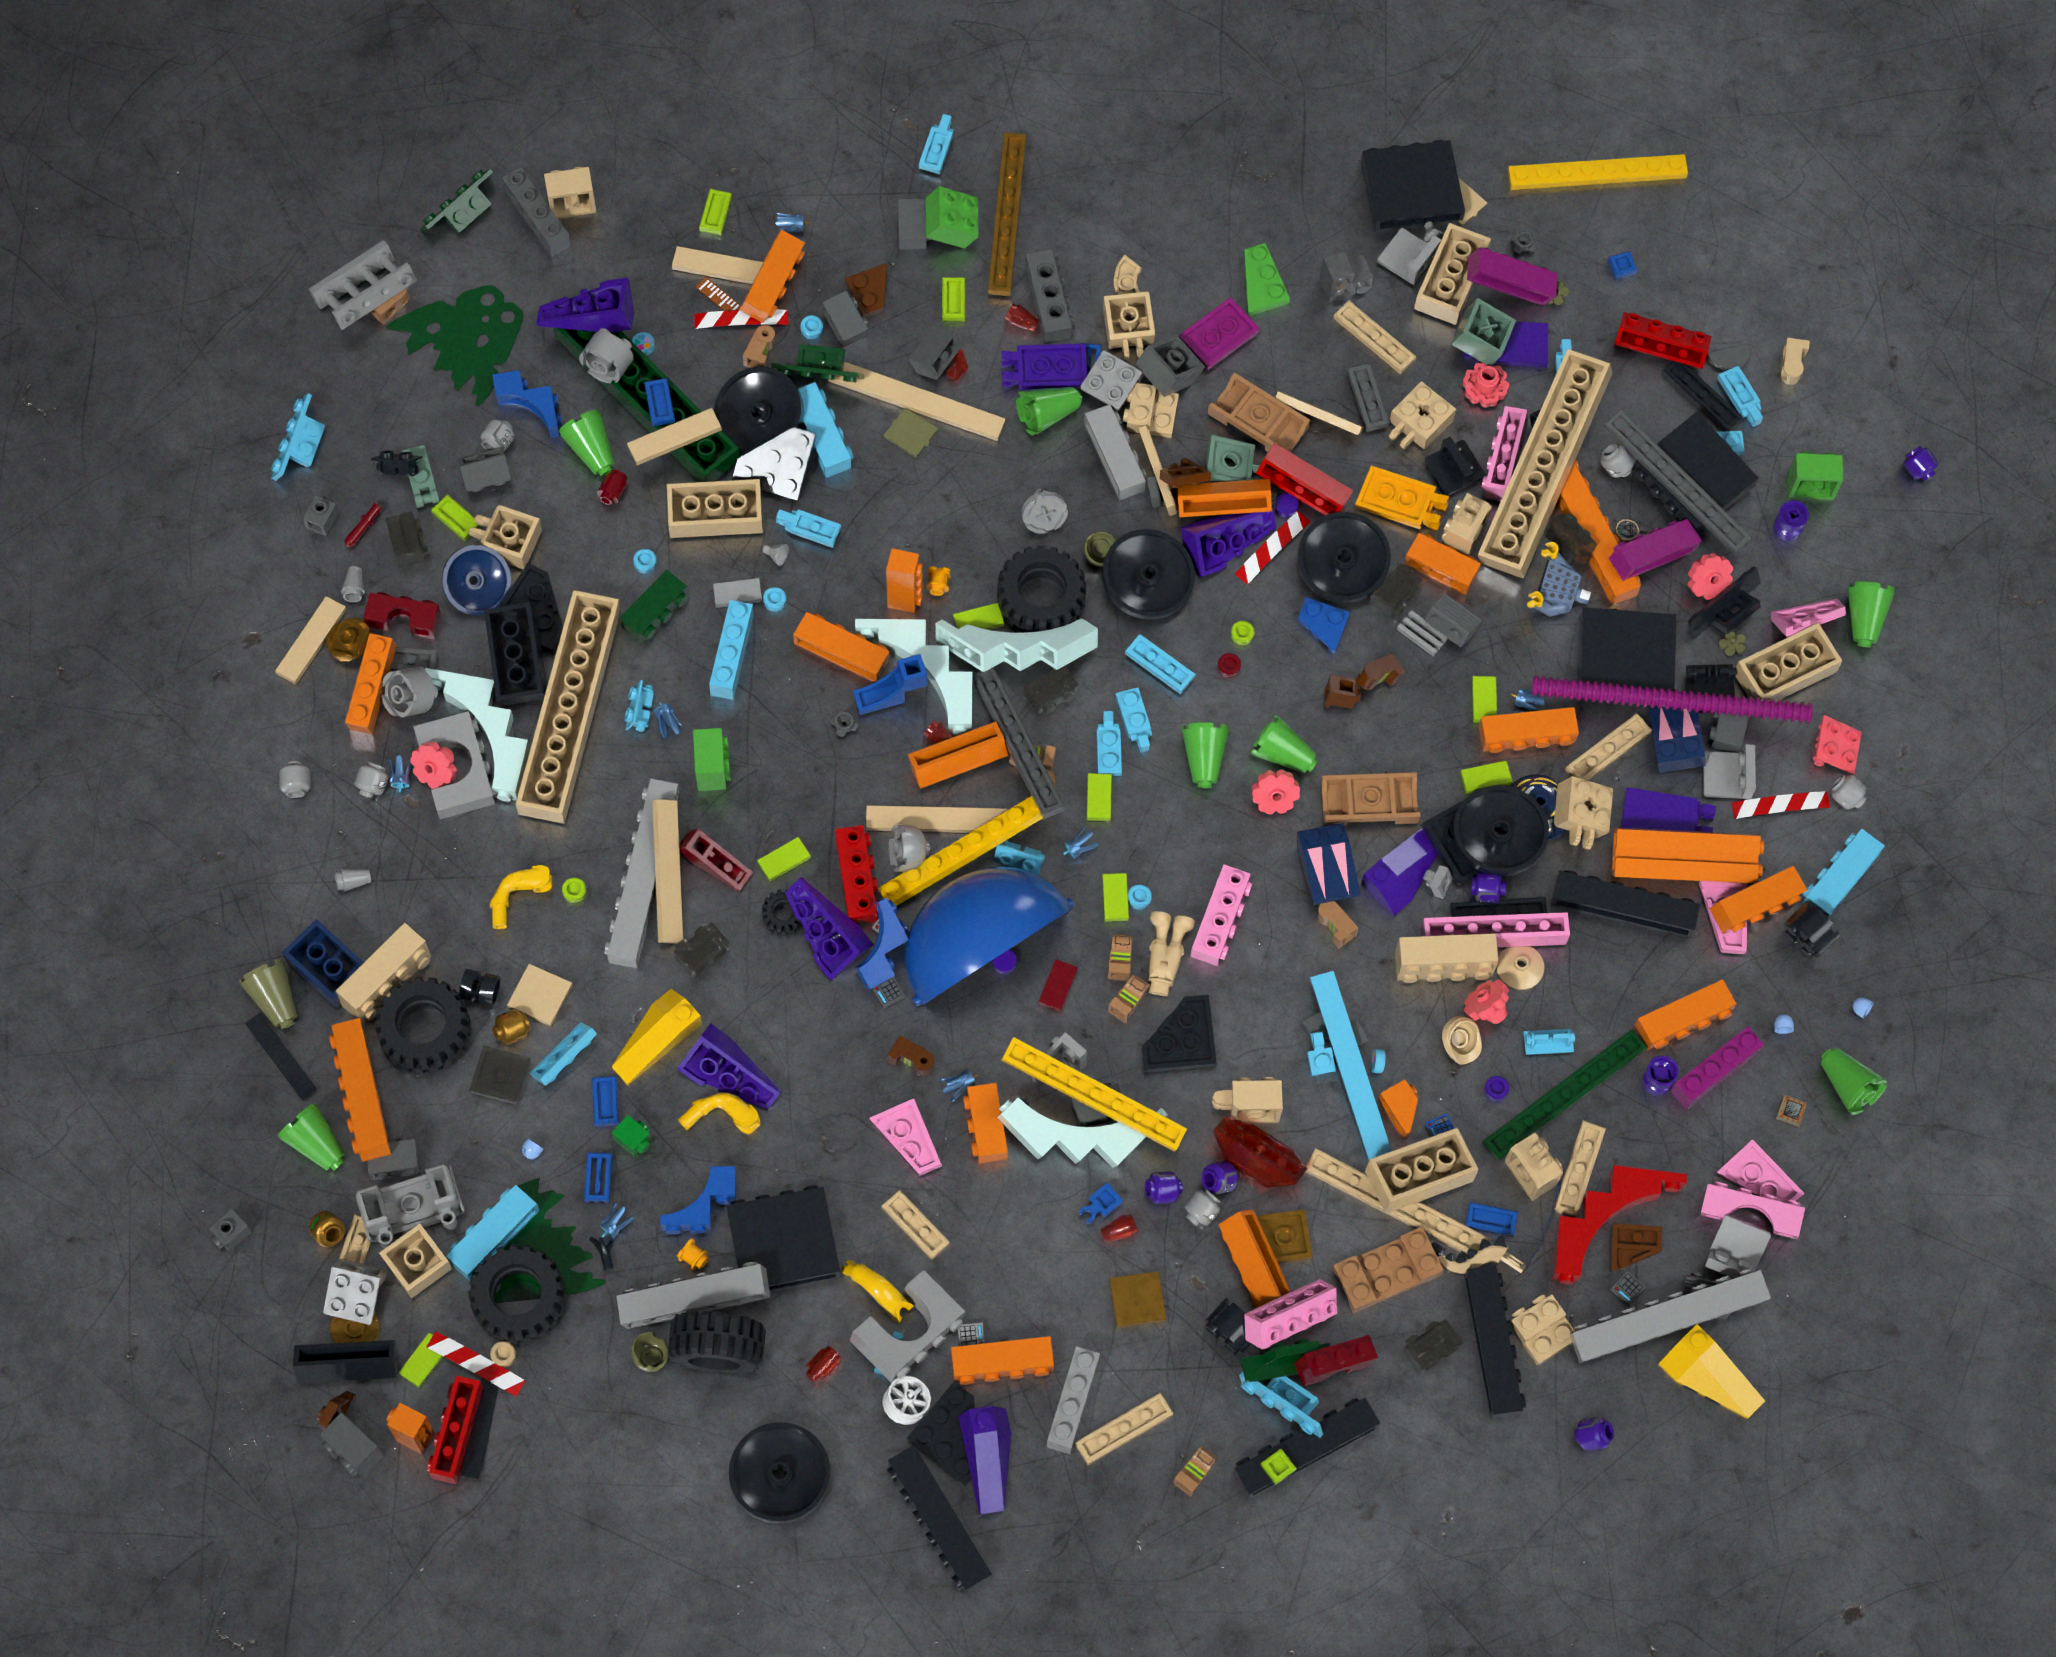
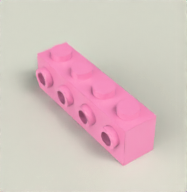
M1505 406L1503 416L1498 418L1497 430L1499 432L1498 436L1493 438L1492 450L1494 452L1493 456L1488 458L1487 469L1489 472L1488 476H1484L1482 482V490H1485L1486 499L1501 501L1519 461L1528 424V410Z
M1223 864L1194 941L1190 957L1218 966L1220 959L1225 960L1229 946H1226L1228 938L1233 939L1237 925L1233 923L1236 916L1241 917L1245 904L1241 903L1244 895L1249 896L1253 883L1249 882L1250 873Z
M1318 1279L1245 1313L1246 1341L1261 1349L1268 1348L1272 1344L1287 1339L1293 1334L1306 1330L1308 1327L1336 1315V1287Z

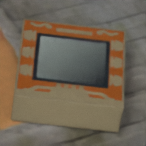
M1784 1095L1775 1119L1799 1127L1807 1103Z

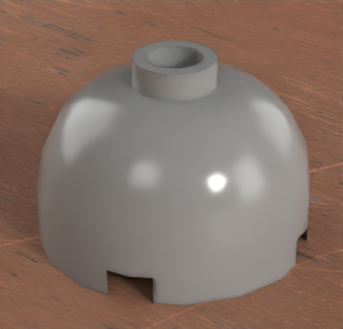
M894 825L891 829V832H895L894 838H889V860L891 865H896V868L893 869L894 872H908L918 868L925 861L926 855H929V841H926L923 833L915 826Z

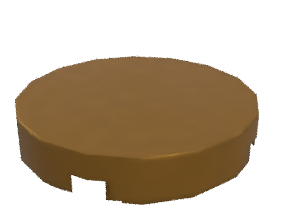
M359 618L344 619L345 622L335 624L327 634L326 646L335 659L351 661L364 654L369 634H372L367 624Z
M375 1313L373 1322L370 1325L333 1316L330 1323V1334L334 1343L377 1341L381 1327Z

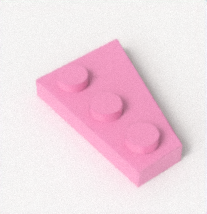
M1836 598L1772 611L1771 621L1788 637L1817 623L1823 624L1845 616L1846 612L1845 606Z
M1699 881L1700 890L1720 952L1745 954L1747 948V922L1745 923L1746 927L1736 933H1733L1732 930L1722 933L1709 908L1717 902L1748 888V884Z
M914 1098L869 1118L920 1176L942 1166Z
M1753 1139L1716 1173L1742 1188L1751 1190L1753 1194L1759 1197L1762 1194H1769L1777 1197L1776 1201L1786 1203V1200L1797 1201L1804 1195V1192Z

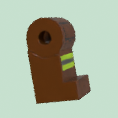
M1390 654L1367 663L1363 671L1358 674L1357 682L1366 690H1371L1376 684L1385 681L1391 686L1398 682L1405 671L1395 656Z
M899 1035L887 1055V1062L896 1066L898 1061H901L912 1067L915 1073L920 1076H927L934 1069L933 1055Z

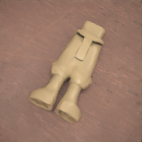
M1154 911L1150 915L1151 923L1156 928V939L1149 946L1151 951L1148 982L1151 983L1149 993L1168 996L1169 988L1173 987L1181 957L1185 954L1184 947L1181 944L1186 932L1194 928L1195 920L1187 916H1176L1173 923L1172 939L1169 946H1167L1166 939L1172 917L1168 913Z

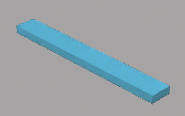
M1334 971L1310 977V981L1369 1161V1159L1389 1153L1392 1150Z

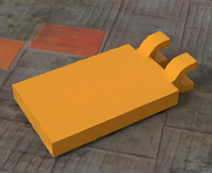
M1371 466L1355 503V508L1417 529H1421L1422 524H1424L1429 529L1438 532L1441 525V515L1431 514L1434 506L1436 509L1446 512L1449 505V496L1435 493L1436 486Z

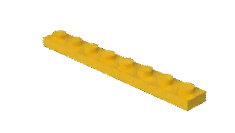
M1685 154L1509 166L1508 176L1510 190L1682 179L1687 178L1688 169Z
M1032 796L925 859L918 868L904 872L880 886L878 890L882 897L887 898L888 901L891 899L895 906L1041 820L1042 816Z
M1015 1037L1011 1039L1001 1059L1007 1064L1174 1152L1177 1150L1187 1128Z

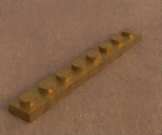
M1004 132L988 284V294L1011 295L1026 134Z

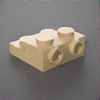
M1136 383L1126 401L1131 402L1130 409L1125 408L1123 422H1127L1126 431L1140 433L1138 428L1146 425L1150 435L1172 438L1179 394L1172 393L1163 397L1154 385Z
M1543 1294L1532 1302L1534 1306L1526 1310L1522 1307L1512 1314L1514 1318L1511 1320L1512 1330L1537 1366L1573 1344L1570 1334L1575 1331L1565 1318L1566 1313L1553 1294L1549 1297Z

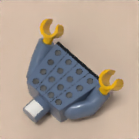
M1555 542L1545 543L1549 550H1542L1541 555L1543 557H1550V560L1547 559L1538 591L1528 594V597H1531L1533 600L1527 602V606L1529 608L1534 607L1551 617L1570 612L1574 601L1587 605L1591 591L1578 588L1581 575L1558 552V545Z

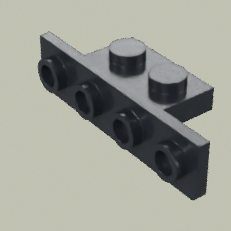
M1753 566L1747 572H1744L1741 577L1727 586L1723 592L1709 601L1705 607L1688 620L1692 637H1697L1711 624L1729 634L1761 607L1760 600L1748 594L1761 583L1757 567Z

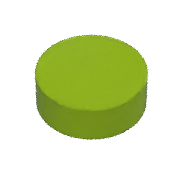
M1238 621L1232 626L1231 638L1236 644L1247 645L1253 640L1254 627L1249 622Z
M569 878L563 883L562 893L568 902L577 903L585 898L586 886L581 879Z

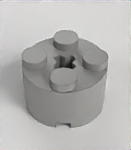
M601 328L593 335L581 352L579 360L582 366L586 364L590 368L588 373L604 383H611L612 380H615L616 383L633 361V354L630 350L632 345L628 340L619 339L608 330Z
M421 666L391 671L385 675L381 687H384L385 693L381 695L382 701L387 711L393 716L408 717L425 713L432 707L434 699L438 696L436 686L433 685L430 676Z

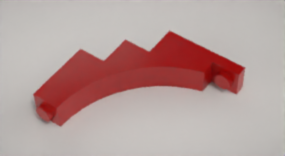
M1613 1165L1610 1171L1608 1193L1587 1190L1583 1197L1582 1218L1559 1217L1556 1227L1553 1279L1559 1280L1561 1284L1577 1282L1581 1276L1586 1250L1595 1234L1603 1225L1620 1212L1632 1206L1657 1200L1661 1194V1188L1668 1192L1683 1190L1687 1183V1174Z

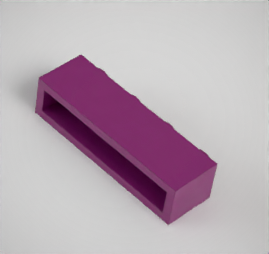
M1480 247L1468 256V281L1542 306L1556 298L1557 273L1549 271L1545 267H1538L1529 264L1527 261H1520L1511 258L1509 255L1493 252L1489 248Z
M1688 519L1680 522L1675 520L1663 529L1658 527L1646 536L1640 534L1633 538L1631 542L1626 543L1623 541L1613 548L1614 552L1608 559L1621 579L1625 581L1691 554L1702 540Z
M1749 1026L1678 1080L1674 1084L1671 1093L1687 1110L1759 1054L1764 1043Z

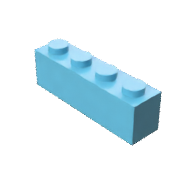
M815 382L798 388L804 404V417L801 426L804 430L817 433L813 452L825 477L827 478L851 469L852 451L849 446L845 447L842 441L845 439L840 427L836 428L835 415L833 410L827 408L825 404L827 399L823 389L819 390Z
M729 601L709 683L711 696L734 700L754 617L753 604Z
M1863 829L1857 835L1852 833L1844 843L1847 846L1843 852L1840 850L1836 852L1831 859V862H1833L1832 866L1829 869L1823 868L1817 876L1819 882L1815 886L1810 884L1807 888L1808 891L1803 893V896L1806 898L1802 906L1807 902L1809 903V908L1816 906L1829 917L1880 855L1885 845Z
M517 1185L512 1189L508 1188L500 1196V1201L494 1207L490 1206L484 1212L483 1219L477 1225H471L465 1233L466 1236L449 1248L446 1255L449 1263L470 1281L471 1276L476 1274L474 1269L478 1263L482 1265L485 1262L484 1257L490 1253L493 1256L497 1253L496 1249L504 1248L540 1211L537 1203Z

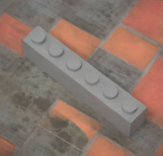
M757 1262L745 1263L743 1268L738 1269L733 1267L722 1268L719 1270V1273L711 1275L710 1273H699L695 1275V1278L686 1280V1278L673 1279L671 1284H650L647 1286L648 1289L644 1290L628 1289L624 1291V1294L616 1296L620 1325L626 1329L672 1320L677 1314L683 1312L713 1311L771 1298L766 1268Z

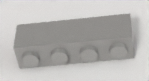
M1109 404L1085 413L1084 425L1118 499L1122 500L1144 492L1147 475L1144 469L1139 468L1138 455L1134 449L1131 450L1128 444L1130 443L1126 430L1122 431L1120 427L1121 419L1118 412L1113 411Z
M1076 1346L1048 1436L1047 1448L1071 1454L1098 1366L1100 1353Z

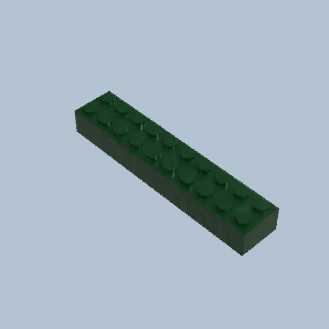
M553 328L555 337L580 362L579 356L596 331ZM622 331L611 333L619 339L623 338L631 343L632 347L630 350L633 354V361L618 382L615 383V380H612L611 383L598 381L650 433L674 423L652 426L644 382L667 378L675 423L702 412ZM585 364L584 367L589 371L590 368ZM722 431L670 452L699 482H714L733 467L737 459L740 458L739 448Z

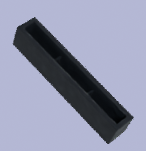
M1571 870L1559 871L1551 900V905L1688 938H1691L1695 931L1700 904L1694 903L1689 898L1677 899L1667 893L1659 892L1656 894L1648 892L1647 889L1642 887H1627L1617 881L1605 882L1596 876L1584 877L1577 875L1576 872Z
M1496 1265L1467 1269L1464 1279L1490 1420L1520 1416L1523 1408H1526L1524 1393H1520L1518 1385L1521 1384V1373L1519 1369H1515L1514 1360L1517 1359L1515 1345H1511L1509 1335H1512V1326L1510 1320L1506 1321L1505 1311H1508L1506 1297L1501 1295L1500 1287H1503L1501 1272L1497 1273Z
M1354 1398L1344 1405L1346 1408L1337 1412L1334 1409L1323 1416L1324 1420L1318 1422L1323 1432L1321 1438L1313 1433L1309 1435L1303 1430L1296 1435L1290 1433L1279 1440L1280 1444L1274 1447L1267 1445L1257 1452L1258 1456L1252 1459L1248 1456L1238 1461L1233 1475L1246 1498L1250 1499L1275 1485L1262 1468L1261 1463L1279 1449L1283 1450L1297 1468L1296 1471L1288 1476L1290 1477L1377 1430L1380 1422L1367 1399L1358 1400V1398Z
M915 1445L889 1459V1468L886 1469L888 1475L893 1482L898 1481L902 1489L899 1492L906 1504H912L915 1509L912 1512L919 1526L924 1524L928 1531L925 1536L932 1547L937 1546L941 1554L938 1555V1558L944 1568L947 1569L949 1567L954 1574L951 1579L957 1590L963 1589L964 1593L968 1594L990 1581L992 1573Z

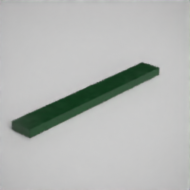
M1631 1029L1483 1140L1482 1143L1497 1161L1501 1160L1515 1144L1537 1133L1646 1051L1647 1045Z

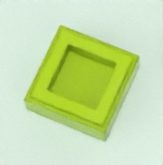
M1279 1449L1261 1463L1262 1468L1275 1485L1297 1469L1282 1449Z

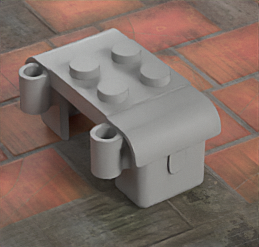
M440 1164L425 1169V1175L393 1184L380 1190L377 1184L358 1190L355 1196L368 1241H379L381 1247L385 1249L395 1242V1236L407 1233L419 1223L424 1228L442 1222L445 1229H455L458 1224L456 1217L464 1213V1207L451 1165Z

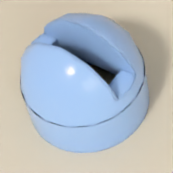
M1864 997L1857 998L1853 1003V1010L1864 1019L1872 1009L1874 1002Z
M1786 1014L1779 1015L1774 1022L1775 1032L1779 1034L1793 1032L1794 1022L1792 1018Z
M528 1138L522 1147V1153L528 1159L537 1158L543 1151L542 1147Z

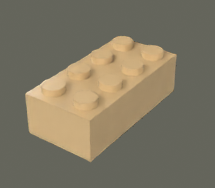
M1449 223L1418 292L1414 309L1456 325L1474 285V282L1467 280L1468 256L1480 247L1489 248L1491 238Z
M760 479L667 484L670 538L763 533Z
M1817 623L1738 661L1735 667L1736 678L1748 697L1753 699L1759 697L1760 700L1767 698V701L1775 699V702L1836 673L1843 661L1820 624Z
M404 923L336 990L342 1007L356 1019L360 1018L362 1024L367 1020H373L376 1017L377 1008L382 1006L380 1002L382 998L391 995L389 990L394 986L397 989L402 986L401 982L407 979L410 983L413 978L412 975L418 969L422 970L428 965L431 954L426 941Z
M1496 934L1399 937L1395 950L1397 980H1403L1405 983H1413L1419 979L1437 982L1444 978L1462 981L1469 977H1475L1476 980H1486L1493 976L1498 963Z
M1458 1128L1369 1159L1365 1173L1386 1214L1474 1181L1479 1169Z

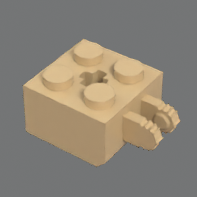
M1149 291L1104 296L1103 314L1108 348H1122L1124 360L1130 359L1129 347L1136 346V354L1140 358L1144 352L1143 345L1154 344L1155 338Z
M1421 381L1392 410L1390 422L1396 427L1392 430L1389 437L1395 440L1403 432L1407 435L1400 443L1403 449L1412 441L1426 449L1453 422L1456 408Z
M1469 493L1466 494L1464 500L1459 499L1454 508L1453 517H1449L1444 527L1445 531L1441 538L1444 541L1443 545H1450L1457 552L1470 556L1487 525L1492 506L1488 502Z
M501 505L496 507L491 519L477 515L474 519L476 524L487 529L484 531L471 527L468 532L470 536L481 540L479 545L489 547L498 552L508 565L524 569L542 532L540 518Z
M1574 776L1557 785L1554 825L1570 831L1569 843L1571 845L1577 846L1580 843L1582 834V846L1590 850L1594 838L1598 839L1609 833L1613 788Z
M1245 1077L1238 1078L1236 1081H1232L1231 1090L1214 1092L1211 1103L1213 1108L1218 1110H1230V1119L1234 1123H1279L1283 1110L1282 1080H1276L1273 1077H1265L1261 1081H1251L1250 1078Z
M1536 1133L1510 1148L1505 1159L1506 1164L1532 1201L1555 1188L1563 1174L1561 1163L1556 1157L1553 1158L1550 1155L1546 1141L1542 1137L1539 1138Z

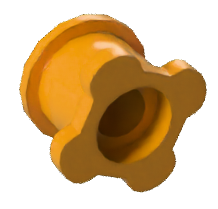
M928 567L929 582L926 584V589L935 596H941L948 592L947 580L951 578L950 569L946 567Z
M693 1238L688 1240L677 1255L680 1262H687L693 1271L697 1268L701 1270L709 1260V1257H707L708 1251L698 1247Z

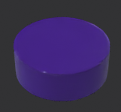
M1288 493L1278 496L1275 502L1276 513L1284 518H1289L1296 514L1298 510V500L1296 497Z
M1008 949L992 960L993 968L1000 974L1011 973L1016 967L1015 954Z
M1501 1076L1489 1078L1484 1086L1486 1097L1495 1102L1504 1100L1509 1092V1084Z

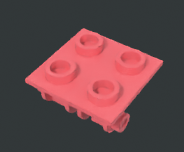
M1823 715L1822 723L1818 727L1820 730L1816 738L1815 748L1817 750L1813 756L1814 764L1816 766H1824V763H1828L1854 775L1862 732Z

